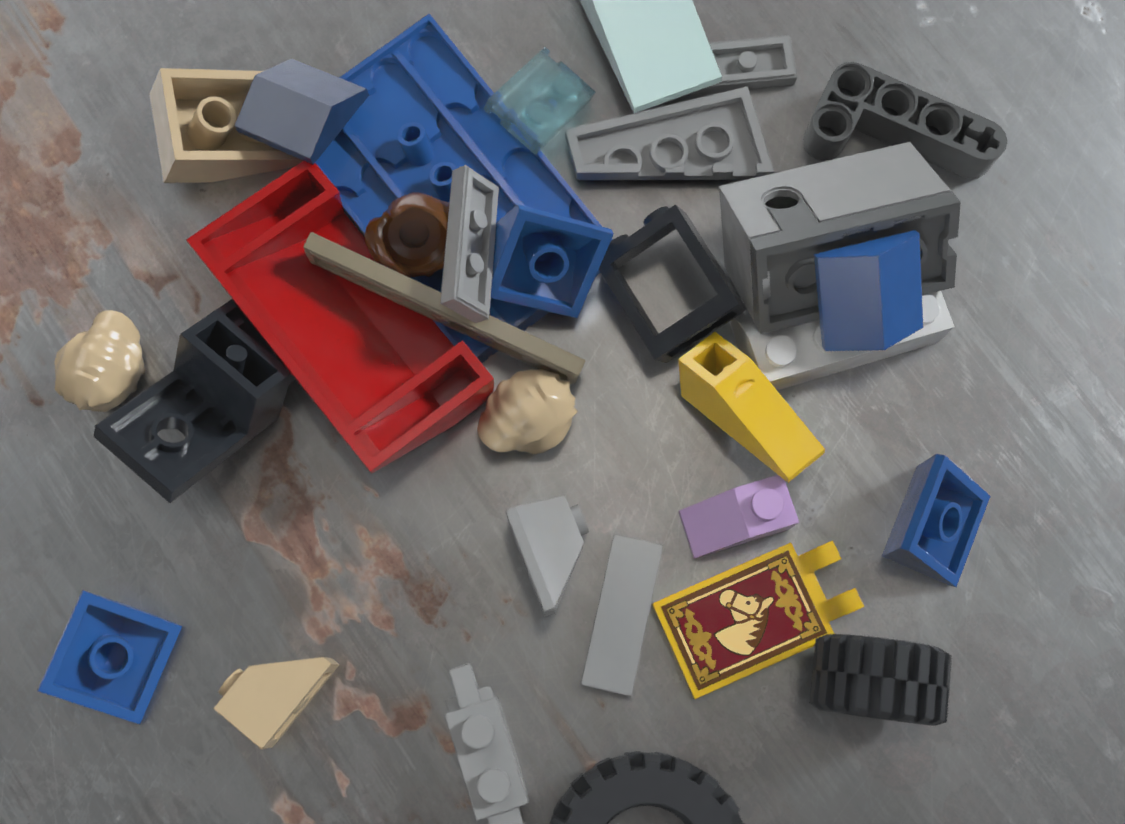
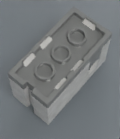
M911 142L719 186L725 269L760 334L820 320L814 254L916 230L920 238L922 295L955 287L957 254L948 244V239L958 237L961 202Z

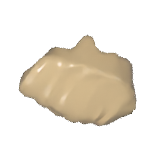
M105 310L98 313L88 331L78 333L57 352L54 361L55 391L63 396L67 402L77 405L79 410L107 412L125 401L130 393L136 391L141 374L145 373L142 348L139 344L141 337L134 323L123 313L114 310Z
M544 369L519 371L510 379L501 381L496 390L489 395L486 402V410L481 413L477 427L479 438L487 447L497 452L517 450L536 455L552 449L564 440L571 426L572 418L578 412L575 408V397L570 391V381L560 380L559 374Z

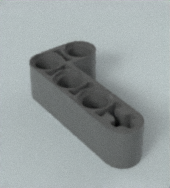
M856 62L843 63L834 70L803 138L804 148L807 153L821 161L833 160L838 157L854 129L891 146L911 142L927 162L969 179L980 178L985 175L1007 146L1006 133L995 122ZM839 88L849 89L855 96H846L840 92ZM882 107L892 108L899 116L889 115ZM926 126L937 128L942 135L939 136L931 133ZM819 127H829L838 136H827L822 133ZM954 138L959 139L958 142H954L953 140Z

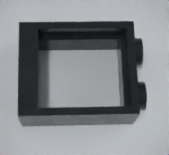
M676 204L671 208L664 206L650 213L643 220L645 226L632 235L624 234L613 239L599 267V271L654 360L668 363L747 310L687 213ZM676 229L717 295L658 333L619 268Z

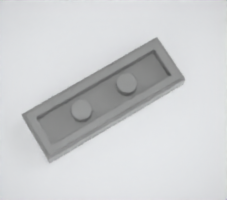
M785 35L709 43L722 75V81L684 96L727 92L744 87L758 89L794 85L797 73L791 36Z
M464 165L452 171L440 304L472 322L478 323L489 319L499 187Z
M614 534L581 685L632 696L664 545Z

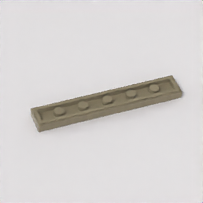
M313 232L310 233L303 246L310 263L532 367L557 373L560 380L570 381L571 385L576 383L583 369L585 359L490 315L489 319L474 323L440 304L441 292Z

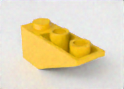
M713 332L678 359L681 397L787 483L825 453V448L753 360L717 332Z

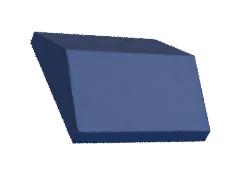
M916 230L814 254L822 348L825 351L886 350L923 328L920 238Z
M82 590L37 691L141 724L182 626L130 605Z

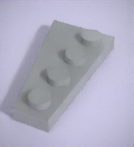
M748 87L565 129V139L577 180H748L774 173Z

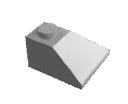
M565 495L505 510L511 531L545 617L555 614L583 549L584 542L581 536L589 533L579 505L569 507Z

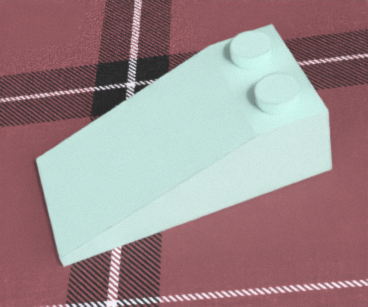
M580 0L633 113L643 111L722 81V75L692 0Z

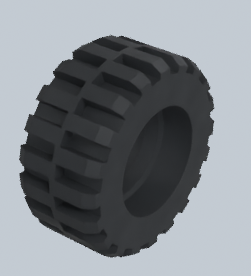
M640 751L627 752L624 755L611 759L608 757L596 763V766L586 773H581L571 783L564 796L560 797L549 823L609 824L617 815L628 809L639 806H654L673 813L684 824H744L738 813L740 809L731 795L727 794L719 786V782L708 773L687 761L659 752L644 753Z

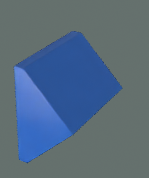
M517 204L496 223L491 298L578 318L614 235L612 229Z
M935 454L916 466L882 557L944 584L957 587L991 496L946 455Z

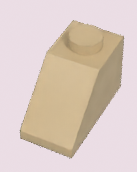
M319 657L248 666L245 671L239 668L220 687L218 693L223 697L213 709L260 749L272 748L340 664L332 658Z

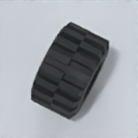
M848 634L824 635L815 639L809 703L819 710L929 726L946 723L952 655L935 646L909 641Z

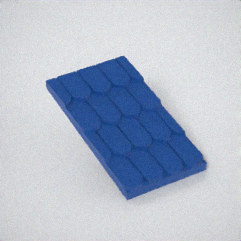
M430 13L339 77L366 88L369 96L315 163L338 189L344 212L364 236L369 221L375 217H381L394 200L406 194L419 192L441 201L450 202L452 171L464 165L499 187L496 223L518 204L602 227ZM444 268L436 271L430 277L417 276L411 277V279L442 292ZM493 298L490 300V316L523 331L549 313L548 311ZM434 321L454 346L463 340L481 363H484L489 359V356L498 352V350Z

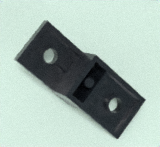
M231 299L180 334L173 371L96 424L94 438L166 501L171 503L279 418L288 386L295 378ZM163 429H176L183 433L185 439L175 443L167 442L159 437L158 432Z

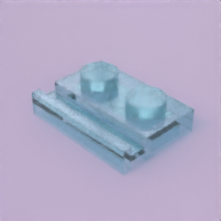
M546 47L488 99L484 107L488 114L491 111L494 112L501 119L500 124L535 155L591 101L596 92L562 61L557 64L548 56L550 51Z

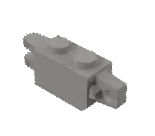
M471 663L450 669L457 697L445 700L448 709L445 717L476 821L487 818L489 824H526L520 806L528 804L530 798L499 698L494 696L491 685L479 689Z

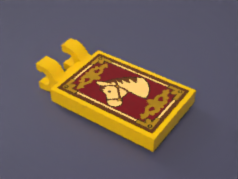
M833 540L799 556L790 542L651 604L693 699L704 696L815 646L816 638L827 634H834L829 623L830 621L865 607L856 588L847 590L829 599H826L814 571L842 559Z

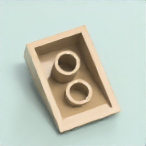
M159 69L149 95L164 183L216 182L292 168L303 161L237 132L234 126L254 76L263 71Z

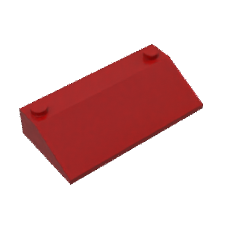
M302 161L190 236L186 241L372 474L451 428L485 403L489 395L493 393L494 378L463 340L454 346L432 319L310 263L303 246L311 232L368 259L373 260L365 244L364 236L345 215L338 189L316 163L312 165Z

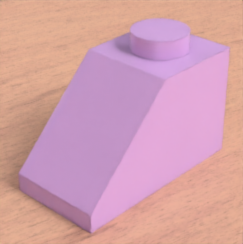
M779 475L730 489L679 510L694 559L787 531L799 523L786 482Z

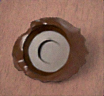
M412 192L394 200L381 217L371 219L366 227L365 244L373 260L409 278L417 276L430 277L436 271L443 269L450 202L441 201L419 192Z

